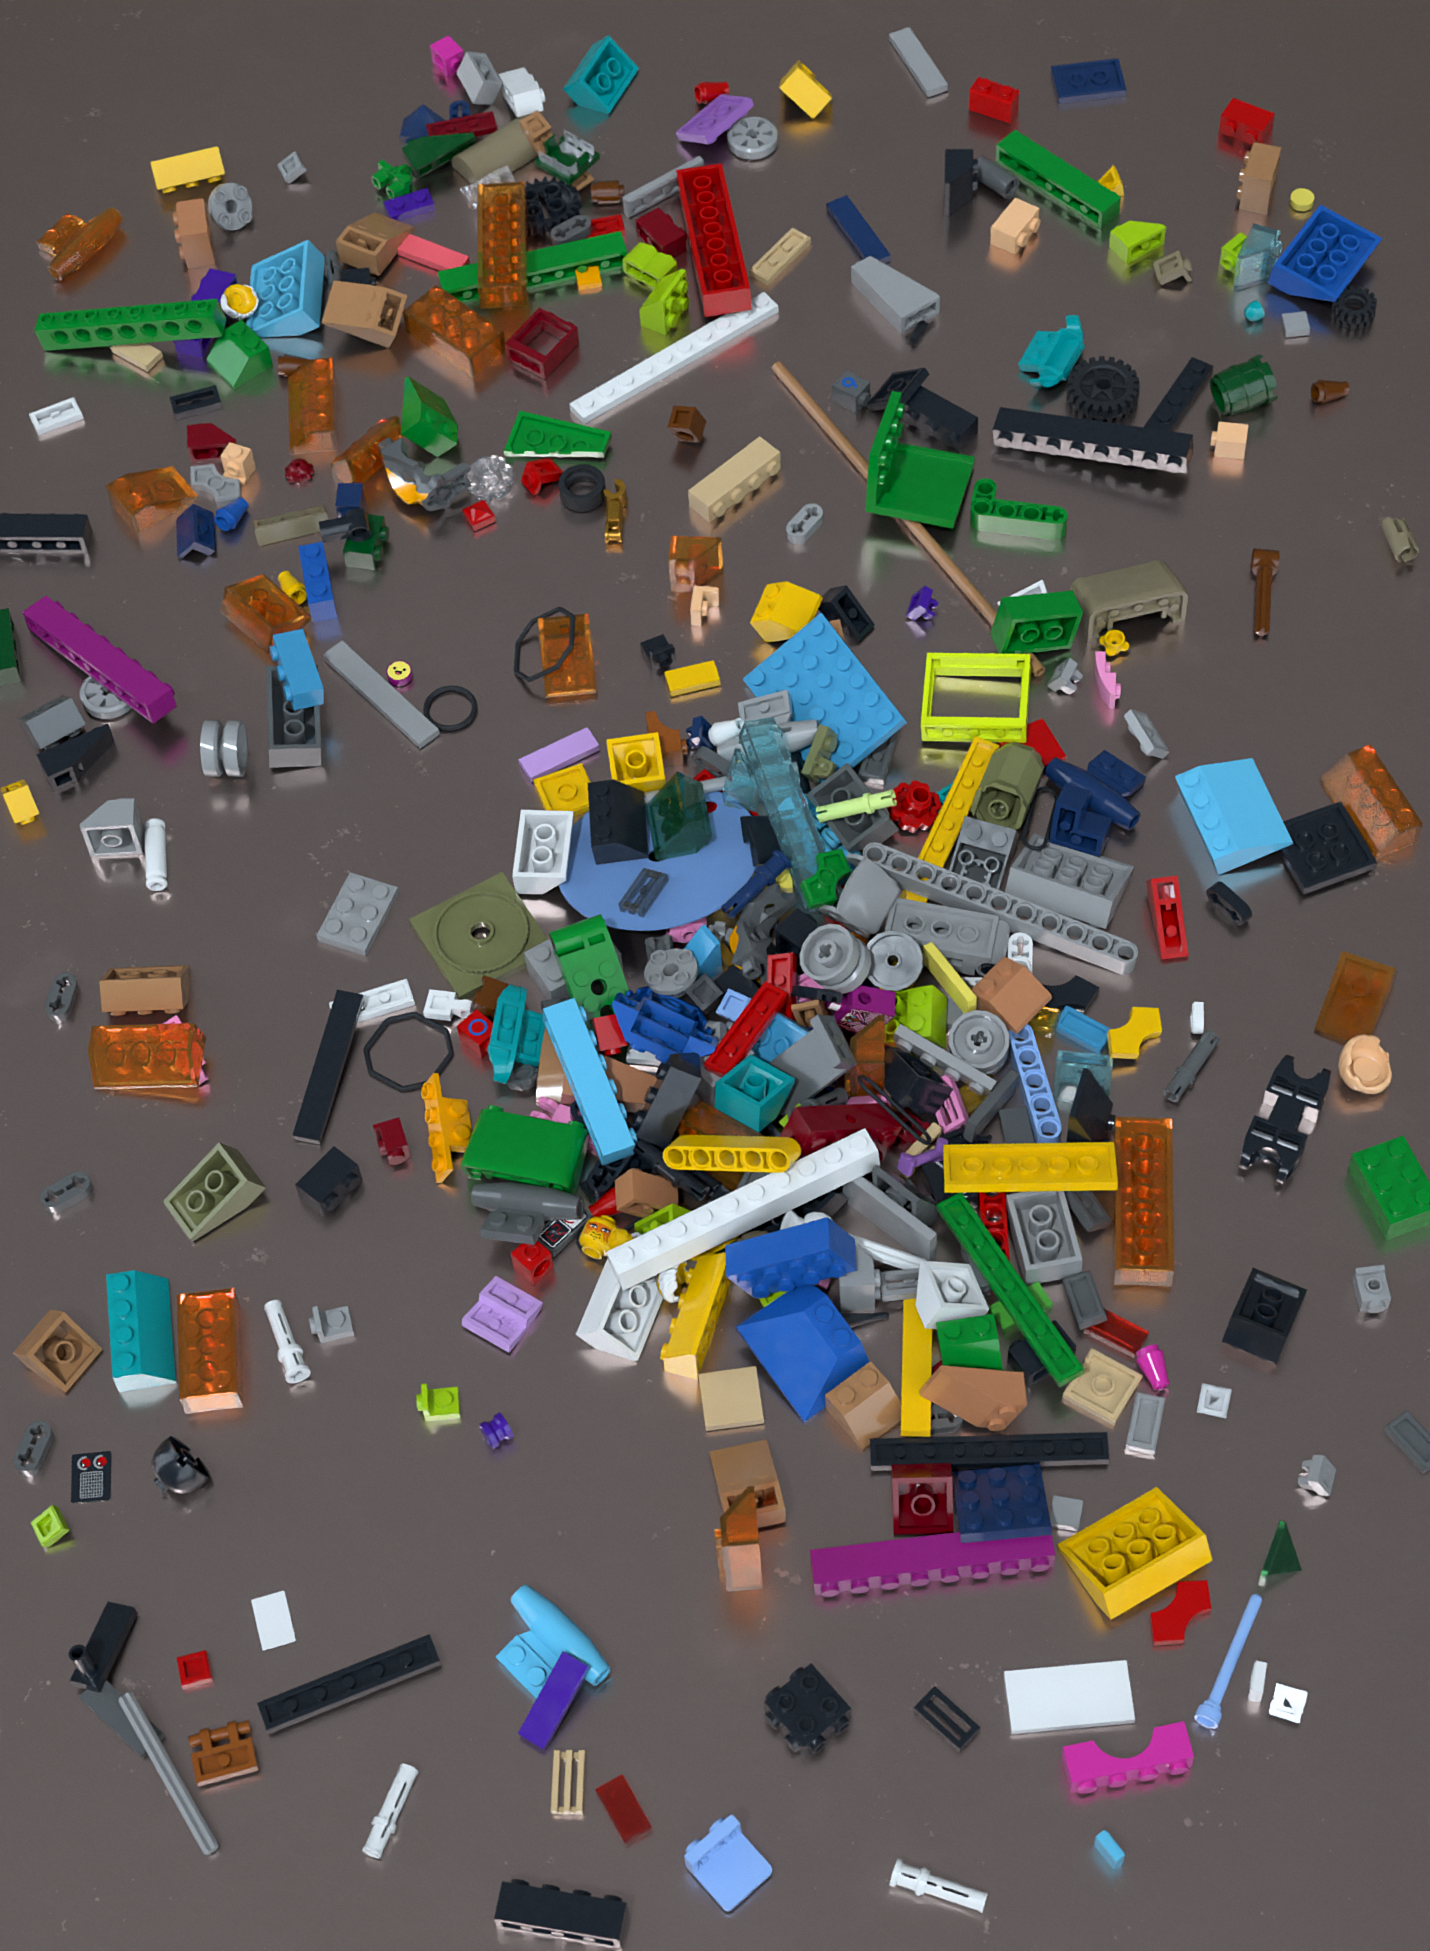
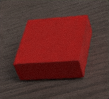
M206 1650L176 1657L183 1689L213 1682Z

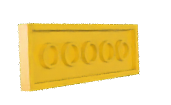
M1114 1142L943 1145L945 1193L1118 1190Z

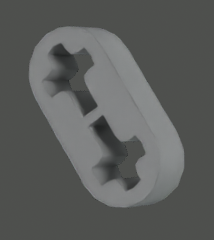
M807 504L791 519L786 526V538L790 543L795 545L805 543L822 525V507L817 504Z

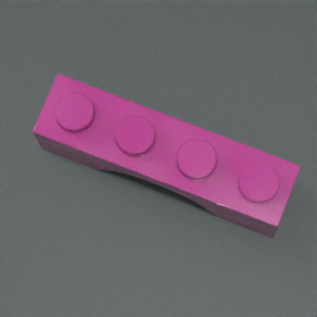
M1182 1721L1154 1727L1152 1739L1148 1747L1139 1755L1131 1758L1112 1757L1104 1753L1093 1740L1063 1746L1061 1758L1070 1793L1079 1791L1080 1794L1094 1792L1099 1786L1108 1784L1114 1788L1127 1784V1780L1140 1778V1781H1149L1157 1778L1158 1774L1170 1772L1172 1775L1184 1773L1189 1770V1767H1192L1194 1754L1185 1722Z

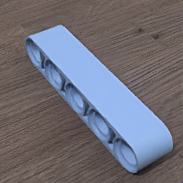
M1028 1024L1018 1034L1008 1030V1052L1014 1071L1020 1074L1018 1086L1024 1106L1027 1108L1035 1143H1060L1062 1126L1033 1030ZM1022 1038L1024 1041H1017L1015 1039ZM1028 1061V1062H1031L1032 1064L1026 1065V1064H1023L1022 1062ZM1030 1085H1037V1086H1039V1087H1038V1088H1031V1087H1029V1086H1030ZM1042 1108V1109H1045L1046 1111H1045V1112H1039V1111H1037L1036 1109ZM1045 1132H1050V1133H1053L1054 1135H1052V1136H1046V1135H1044L1043 1133H1045Z

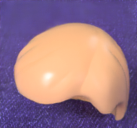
M1362 1034L1351 1038L1343 1047L1338 1063L1339 1073L1345 1084L1352 1090L1364 1094L1381 1093L1389 1086L1392 1078L1389 1053L1381 1048L1379 1044L1380 1039L1374 1035Z

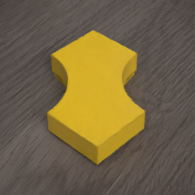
M1132 1007L1127 1024L1117 1029H1109L1107 1040L1110 1058L1137 1059L1140 1044L1149 1038H1157L1161 1035L1162 1026L1159 1008Z

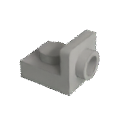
M318 1305L312 1307L313 1317H309V1324L312 1334H318L320 1343L354 1336L348 1305L322 1312L319 1311Z

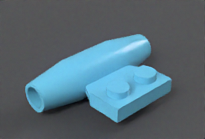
M528 1584L523 1585L514 1593L510 1602L530 1631L516 1635L496 1658L536 1699L562 1651L569 1653L591 1667L585 1680L593 1686L598 1685L607 1677L611 1667L597 1647L555 1603Z

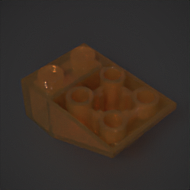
M588 613L575 615L573 649L559 669L543 676L546 698L597 693ZM568 616L538 619L543 671L554 666L569 646L570 618Z

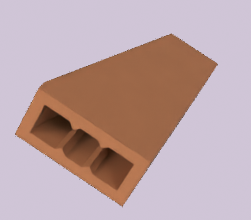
M603 1055L607 1065V1070H605L608 1079H613L617 1089L615 1098L618 1104L622 1103L626 1112L636 1113L638 1109L642 1110L646 1103L644 1102L646 1091L649 1086L654 1087L657 1081L656 1076ZM564 1073L561 1104L571 1105L575 1098Z

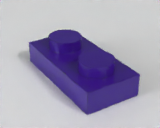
M427 188L383 202L388 217L397 221L435 210V204Z

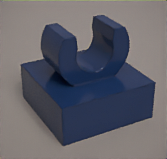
M703 716L693 718L692 726L686 729V732L690 735V738L686 739V744L691 749L705 746L713 751V744L708 735L712 725Z

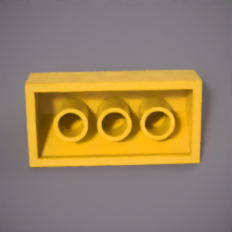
M726 1253L698 1258L695 1268L691 1267L689 1269L686 1284H689L687 1292H682L680 1295L678 1318L673 1317L669 1328V1334H671L669 1344L664 1343L661 1350L660 1359L664 1361L665 1372L695 1380L699 1379L698 1374L701 1373L731 1284V1280L726 1277Z

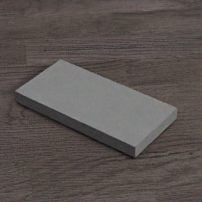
M863 1176L843 1185V1193L849 1198L846 1201L847 1204L915 1256L924 1258L926 1261L934 1262L936 1260L937 1234L935 1231Z

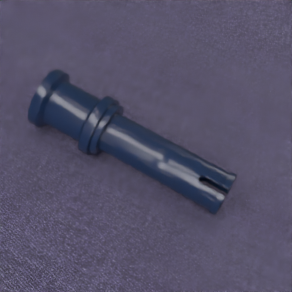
M774 850L772 857L764 865L756 867L755 875L721 906L723 912L725 913L734 906L727 914L728 917L734 919L763 888L776 883V878L784 870H789L792 867L790 860L781 851Z

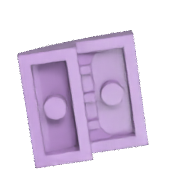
M495 1276L480 1292L479 1301L462 1318V1326L509 1353L533 1323L543 1306V1302Z

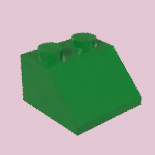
M242 319L223 331L222 337H218L206 359L207 363L234 390L273 366L269 346Z
M994 1314L936 1322L942 1366L1003 1371Z

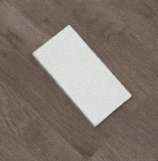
M1127 1660L1004 1671L1011 1734L1135 1723Z

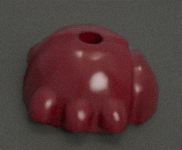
M294 459L285 468V477L288 478L290 483H303L311 480L312 474H314L313 465L304 459Z

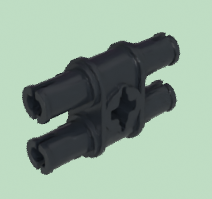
M640 1139L636 1144L638 1147H635L633 1150L635 1154H638L651 1164V1169L654 1173L662 1175L665 1180L672 1183L671 1185L674 1188L684 1189L697 1201H701L706 1196V1193L712 1197L718 1189L716 1187L722 1184L721 1181L715 1179L705 1170H676L670 1168L663 1159L665 1148Z

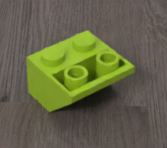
M680 269L662 277L639 309L642 327L666 335L671 327H675L678 317L683 311L687 310L690 303L686 270Z
M933 985L893 991L895 992V1016L882 1027L881 1044L898 1048L896 1046L897 1042L893 1040V1037L901 1024L938 1047L946 1048L947 996Z

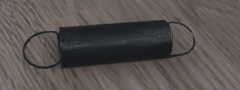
M925 320L919 321L909 337L908 344L909 341L917 344L928 326V320L927 322Z

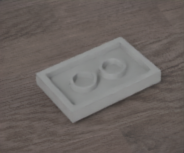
M350 872L316 935L317 940L367 956L399 895L398 887Z

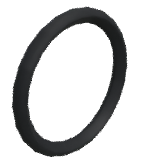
M443 686L433 691L424 702L423 712L424 716L438 729L457 730L473 720L477 712V701L474 695L463 687ZM445 691H459L470 699L472 710L470 715L461 723L442 725L435 722L429 714L428 709L431 700L436 695Z

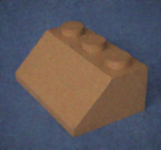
M190 965L109 968L99 980L102 1012H110L112 1016L125 1015L127 1011H137V1014L140 1015L151 1014L154 1010H164V1013L169 1014L180 1012V1009H183L188 1003Z

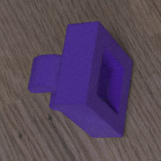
M923 586L911 597L906 614L908 618L915 621L919 616L930 620L935 616L936 613L930 609L933 610L939 603L931 598L933 590Z

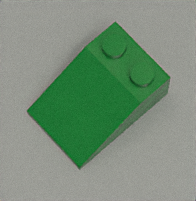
M407 376L404 384L401 435L436 457H439L457 444L458 424L445 399Z

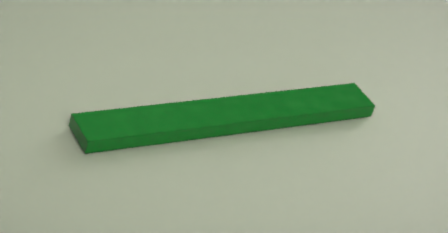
M957 1193L936 1204V1210L1056 1384L1061 1387L1083 1375L1085 1369L964 1195Z

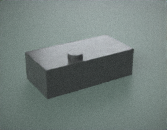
M266 666L269 768L321 766L319 705L293 710L291 701H286L283 692L285 683L284 681H279L276 666Z

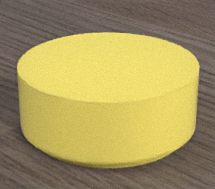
M1300 188L1291 193L1290 205L1293 209L1307 211L1313 207L1314 194L1310 190Z

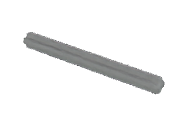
M125 1693L119 1698L123 1711L204 1855L212 1854L219 1848L217 1840L134 1693Z

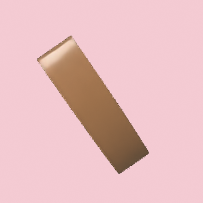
M536 110L522 119L519 124L529 143L539 156L538 151L545 154L543 143L553 134L550 132L552 128L550 124ZM586 171L572 183V187H576L577 192L593 183L594 178Z
M545 1027L538 1070L536 1103L542 1096L560 1104L564 1071Z

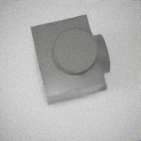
M1377 1265L1355 1268L1352 1284L1359 1312L1369 1311L1370 1313H1378L1388 1309L1391 1296L1385 1276V1266Z

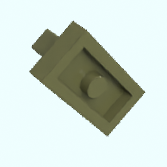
M820 724L801 771L807 779L818 784L820 779H827L835 771L836 764L830 761L829 758L836 749L838 737L828 726Z

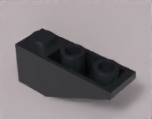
M108 723L37 754L41 769L53 792L77 782L115 742Z

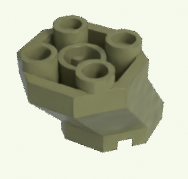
M1013 741L993 752L974 796L971 807L973 816L976 815L978 820L1015 830L1022 826L1036 790L1040 785L1045 768L1040 754L1033 747Z

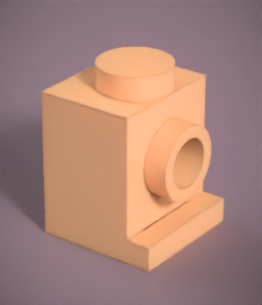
M229 442L221 455L225 471L222 476L238 479L240 484L245 486L256 469L252 450Z

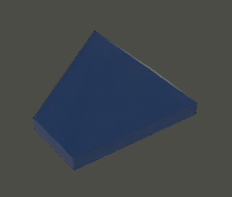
M422 104L403 120L400 139L428 135L426 124L445 120Z

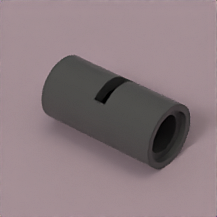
M984 155L976 158L978 159V173H973V176H977L978 181L1005 199L1010 198L1018 189L1019 179Z

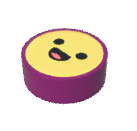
M394 661L386 669L388 681L394 686H404L412 680V668L406 661Z

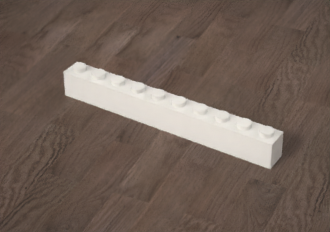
M864 1128L795 1161L785 1172H772L607 1251L606 1254L611 1270L624 1291L873 1171L876 1165L880 1166L878 1149Z

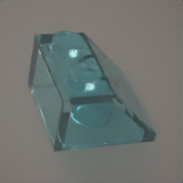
M1253 223L1237 256L1233 290L1239 291L1269 281L1273 266L1278 260L1277 256L1280 255L1283 242L1280 241L1281 231Z
M1058 1050L1053 1087L1054 1101L1073 1103L1083 1068L1091 1071L1109 1097L1113 1058H1110V1055Z

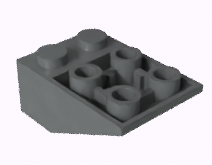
M965 816L949 871L1001 891L1020 834L1015 829ZM944 887L945 890H953L951 887ZM969 897L970 900H978L977 897Z

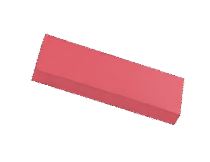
M411 234L406 237L397 249L398 255L439 271L465 266L470 263L469 256Z

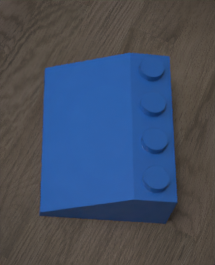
M1320 204L1275 262L1268 283L1289 295L1336 302L1380 244L1382 238Z

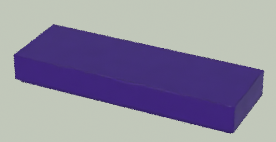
M562 1651L518 1734L540 1748L547 1749L591 1667L569 1653Z

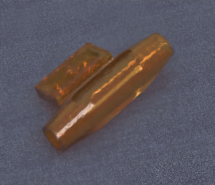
M109 207L86 224L83 219L69 213L61 217L37 241L41 250L55 255L47 267L50 275L56 280L61 281L83 267L111 239L123 222L121 214L116 209Z

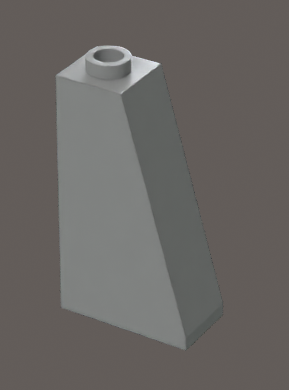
M872 256L858 261L851 266V283L900 334L917 326L919 321H926L940 313V296L937 293Z

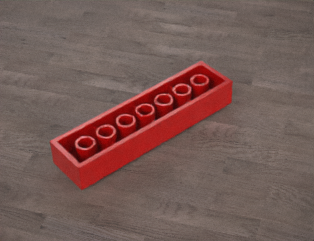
M722 163L676 170L678 194L704 316L752 310L750 285Z

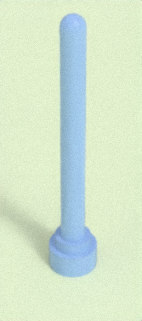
M1259 1594L1251 1595L1209 1699L1198 1706L1194 1718L1203 1726L1217 1728L1222 1717L1219 1705L1262 1603V1598Z

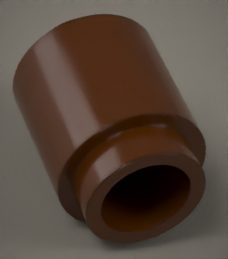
M619 180L597 181L596 184H591L592 203L598 202V205L620 204V199H623V196H625L624 185H619Z

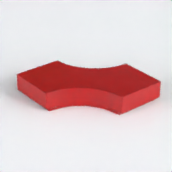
M1208 1580L1177 1582L1176 1595L1173 1601L1166 1608L1150 1613L1153 1646L1184 1644L1187 1626L1195 1618L1211 1613Z

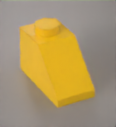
M24 779L0 788L14 823L20 822L21 825L35 820V815H38L39 811Z

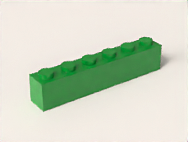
M1014 130L996 144L997 163L1098 228L1102 229L1120 214L1121 197L1085 175L1079 169L1074 168L1062 158L1052 154L1043 146L1030 140L1027 136Z

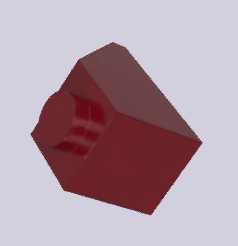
M212 423L187 425V449L191 463L221 461V455L229 442L237 444L235 438Z

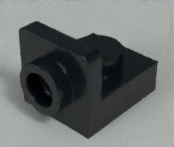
M664 634L640 643L641 650L652 671L668 667L676 662L675 648L673 644L668 643Z

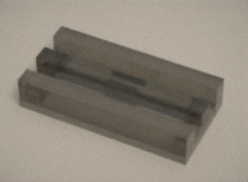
M643 868L618 903L620 911L625 913L626 910H629V914L635 915L637 912L639 917L644 918L669 882L667 874ZM651 877L649 882L646 885H644L648 878ZM639 891H640L639 896L637 897V899L635 900V902L632 903V901L635 899V897L637 896V894H638Z

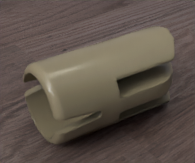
M1385 518L1382 520L1381 527L1395 559L1398 562H1401L1400 556L1404 562L1414 559L1418 555L1419 548L1406 518Z

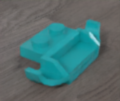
M1067 315L1066 328H1060L1058 332L1037 331L1018 363L1020 371L1039 372L1040 376L1038 379L1031 378L1029 381L1032 387H1050L1057 384L1060 380L1068 378L1085 348L1084 333L1078 315Z
M510 984L498 997L490 1041L487 1047L489 1059L494 1068L493 1081L504 1084L507 1083L514 1061L526 1065L529 1064L536 1068L540 1062L545 1031L543 1014L524 1009L527 988Z

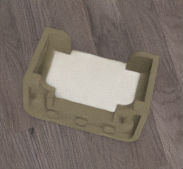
M1154 560L1141 565L1087 577H1079L1070 587V591L1073 590L1083 610L1080 625L1087 643L1099 640V633L1104 628L1112 630L1114 621L1159 611L1161 618H1166L1169 615L1172 623L1185 621L1188 594L1184 585L1164 561Z

